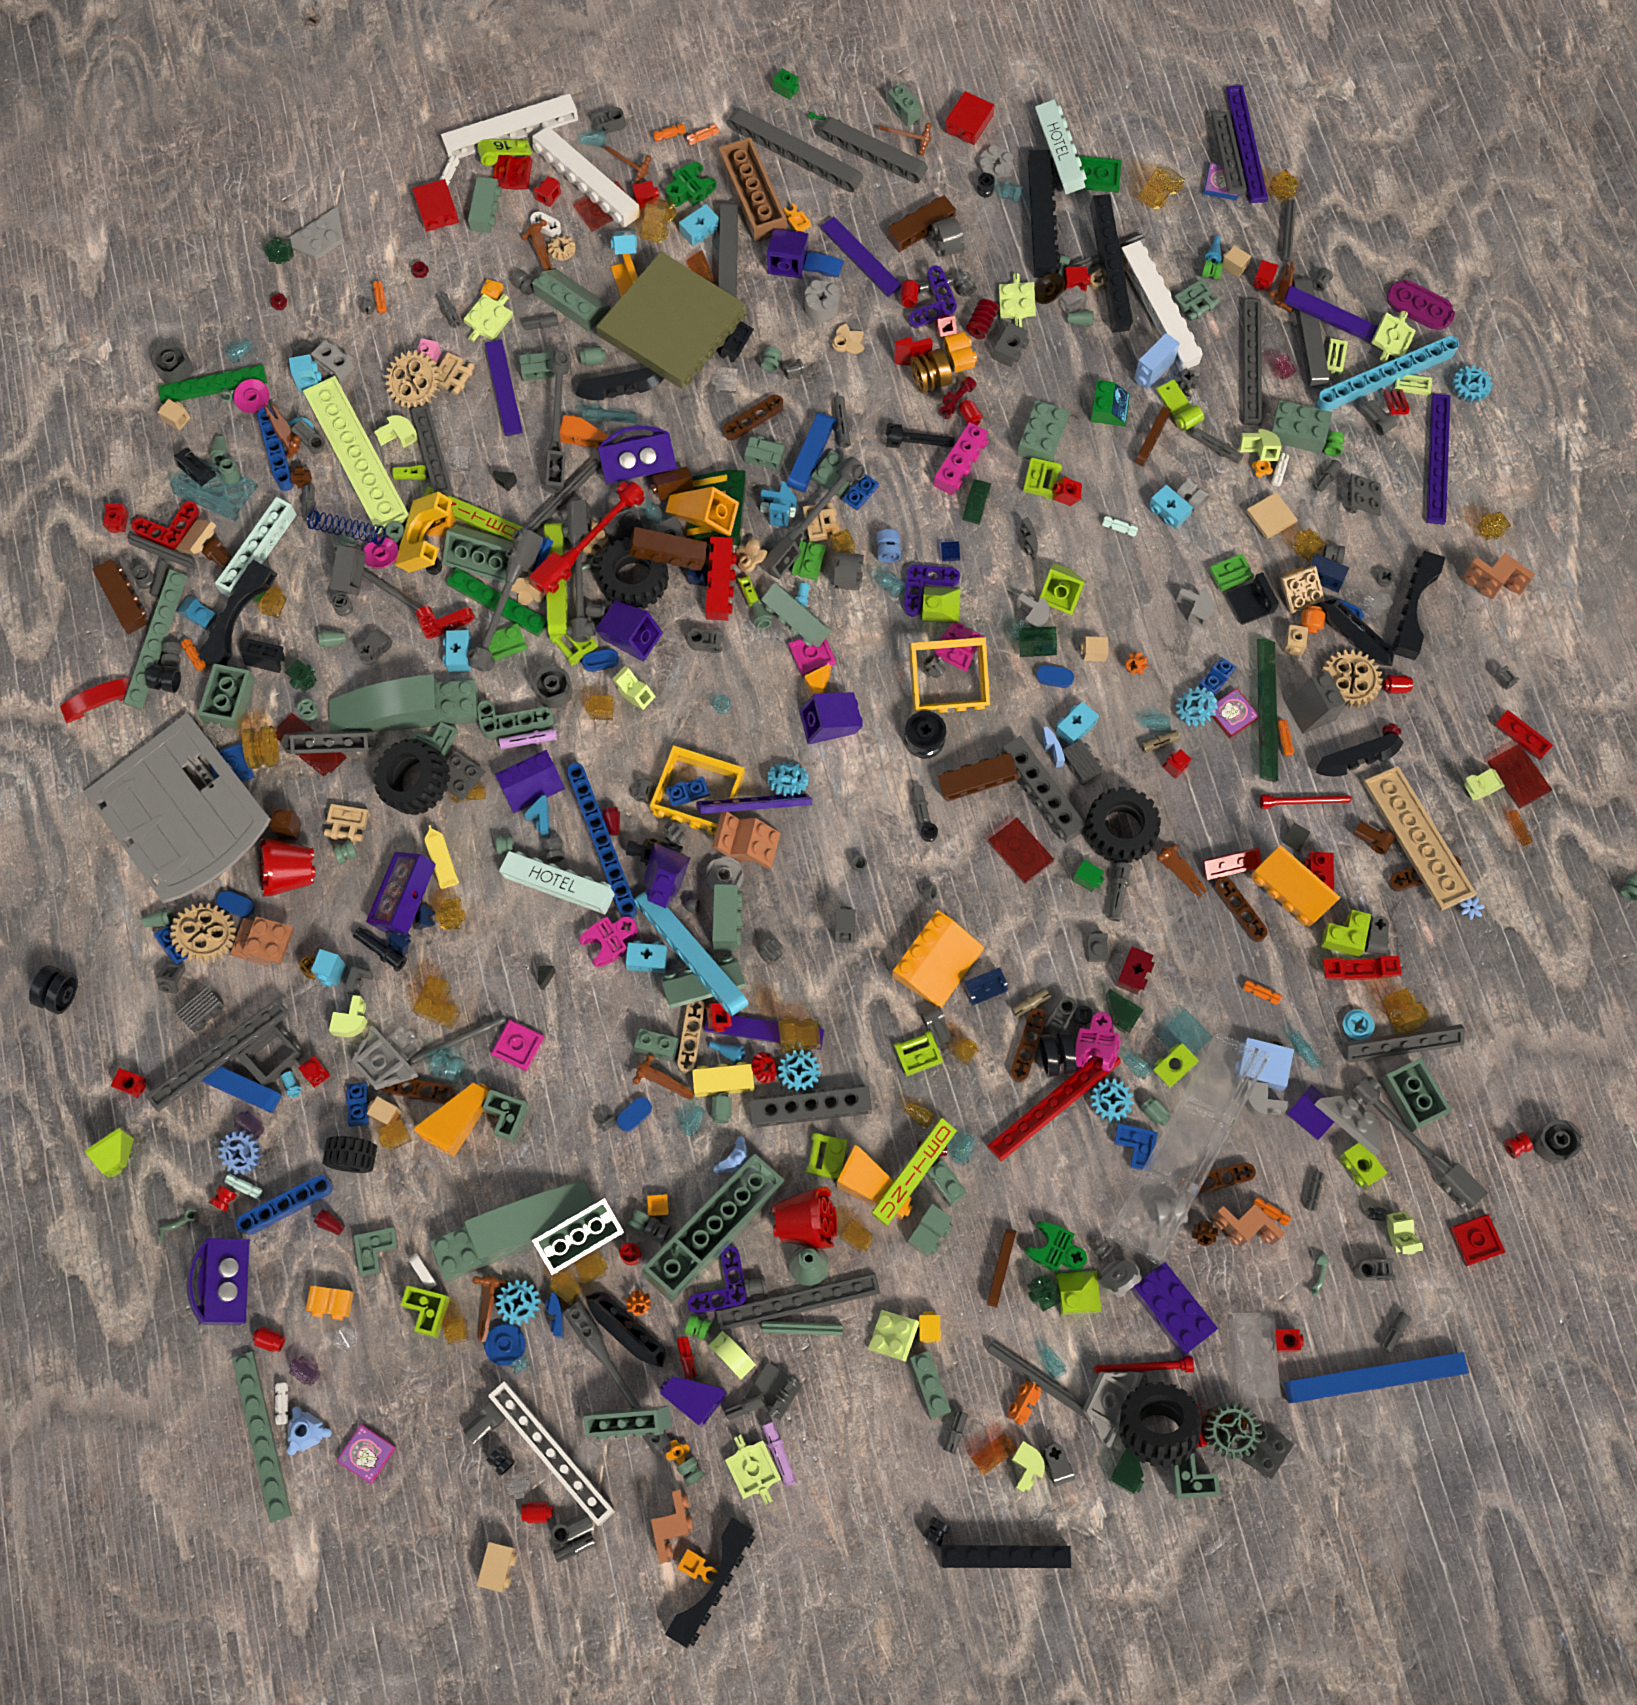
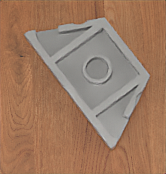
M338 207L330 210L282 242L283 246L287 249L292 248L301 255H307L311 259L318 260L344 243Z
M371 1025L368 1029L369 1034L366 1040H362L359 1051L355 1053L351 1061L358 1071L376 1090L418 1077L413 1068L378 1030Z
M1348 1095L1320 1098L1314 1104L1375 1156L1381 1152L1379 1121L1370 1112L1363 1109L1356 1100Z
M1099 1373L1082 1411L1104 1446L1111 1447L1120 1427L1122 1403L1131 1391L1135 1392V1388L1139 1386L1144 1375L1143 1373Z

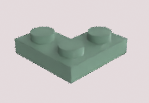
M831 450L811 475V480L829 491L841 477L838 474L839 464L841 461H846V459ZM846 481L835 495L841 498L851 485V482Z
M440 722L432 738L415 731L411 739L427 743L446 757L459 731L457 728Z
M395 1227L354 1235L359 1276L363 1277L381 1273L379 1252L398 1249Z

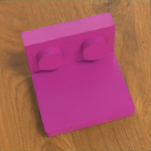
M953 622L940 637L939 641L983 638L984 636L966 628L963 624ZM977 646L939 648L935 650L934 656H941L944 661L966 672L970 667L974 654L977 652Z

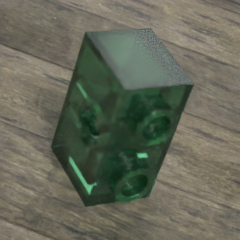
M1056 626L1019 628L1020 657L1057 655Z

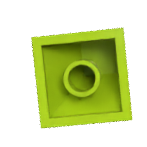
M1054 563L1049 571L1040 598L1045 599L1050 607L1073 615L1085 581L1072 569Z
M924 586L922 621L959 623L961 588Z
M119 1127L84 1150V1152L103 1175L115 1177L127 1166L134 1137Z
M1097 1270L1056 1274L1061 1316L1102 1312Z

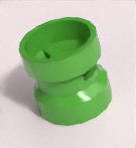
M1206 260L1202 277H1212L1214 280L1219 281L1223 263H1212L1211 260Z
M1337 431L1329 432L1324 452L1329 456H1339L1343 452L1344 434Z
M691 1314L685 1334L690 1336L696 1335L698 1339L704 1341L711 1321L707 1319L701 1320L698 1316Z

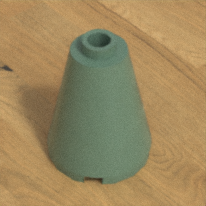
M801 1246L791 1255L789 1270L792 1277L799 1284L815 1286L828 1275L830 1263L827 1254L822 1249Z

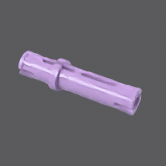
M554 728L545 731L534 730V733L499 738L500 748L504 750L535 743L540 745L541 742L557 740V733Z
M771 1422L762 1426L769 1444L767 1445L768 1449H771L784 1486L787 1487L796 1483L797 1480L783 1447V1439H780L775 1423Z

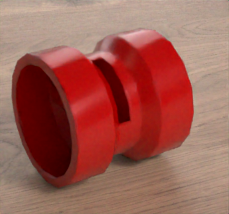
M1524 1132L1517 1134L1515 1138L1504 1140V1147L1513 1159L1519 1157L1522 1152L1527 1153L1533 1149L1530 1138Z
M219 1185L216 1189V1196L211 1197L208 1203L227 1212L229 1208L228 1203L234 1200L237 1194Z
M626 1243L620 1249V1257L625 1264L633 1266L641 1260V1251L635 1243Z

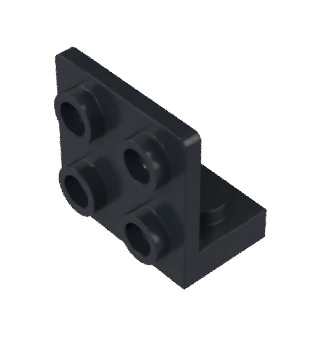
M635 506L622 509L604 527L611 546L614 545L613 542L616 540L620 542L625 537L630 539L634 527L644 529Z
M1263 572L1256 574L1253 583L1229 591L1226 594L1241 625L1275 613L1279 605Z

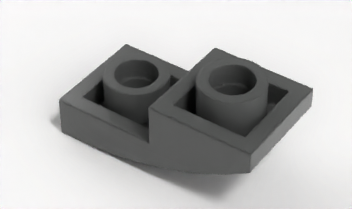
M1029 517L1022 519L1020 532L1025 538L1023 549L1034 560L1037 557L1038 541Z

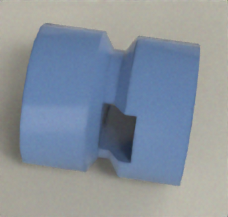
M894 529L879 531L876 534L878 560L883 563H893L900 560V533Z

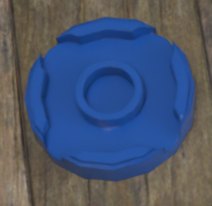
M510 1324L495 1326L487 1335L486 1342L484 1343L487 1357L499 1366L515 1364L522 1358L526 1348L524 1334L519 1328Z

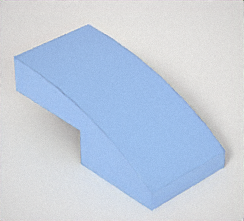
M1044 727L1042 732L1045 751H1053L1055 768L1063 767L1065 758L1060 743L1054 733L1048 727Z

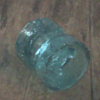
M1006 181L1002 192V199H1012L1013 202L1019 203L1023 186L1018 184L1015 186L1011 182Z
M890 572L882 580L880 587L890 591L892 596L897 597L905 588L906 582L902 579L898 580L896 575Z

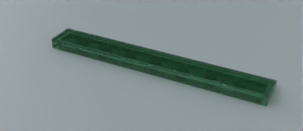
M1261 637L1257 639L1260 778L1276 782L1279 781L1276 649L1274 641Z

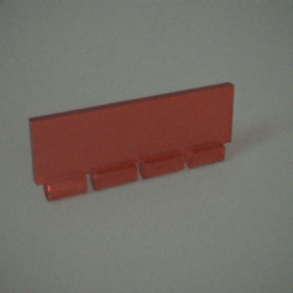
M291 713L276 727L277 731L273 736L281 742L285 734L314 730ZM341 752L301 753L299 755L309 766H313V769L322 776H325L328 772L332 773L346 759V756Z

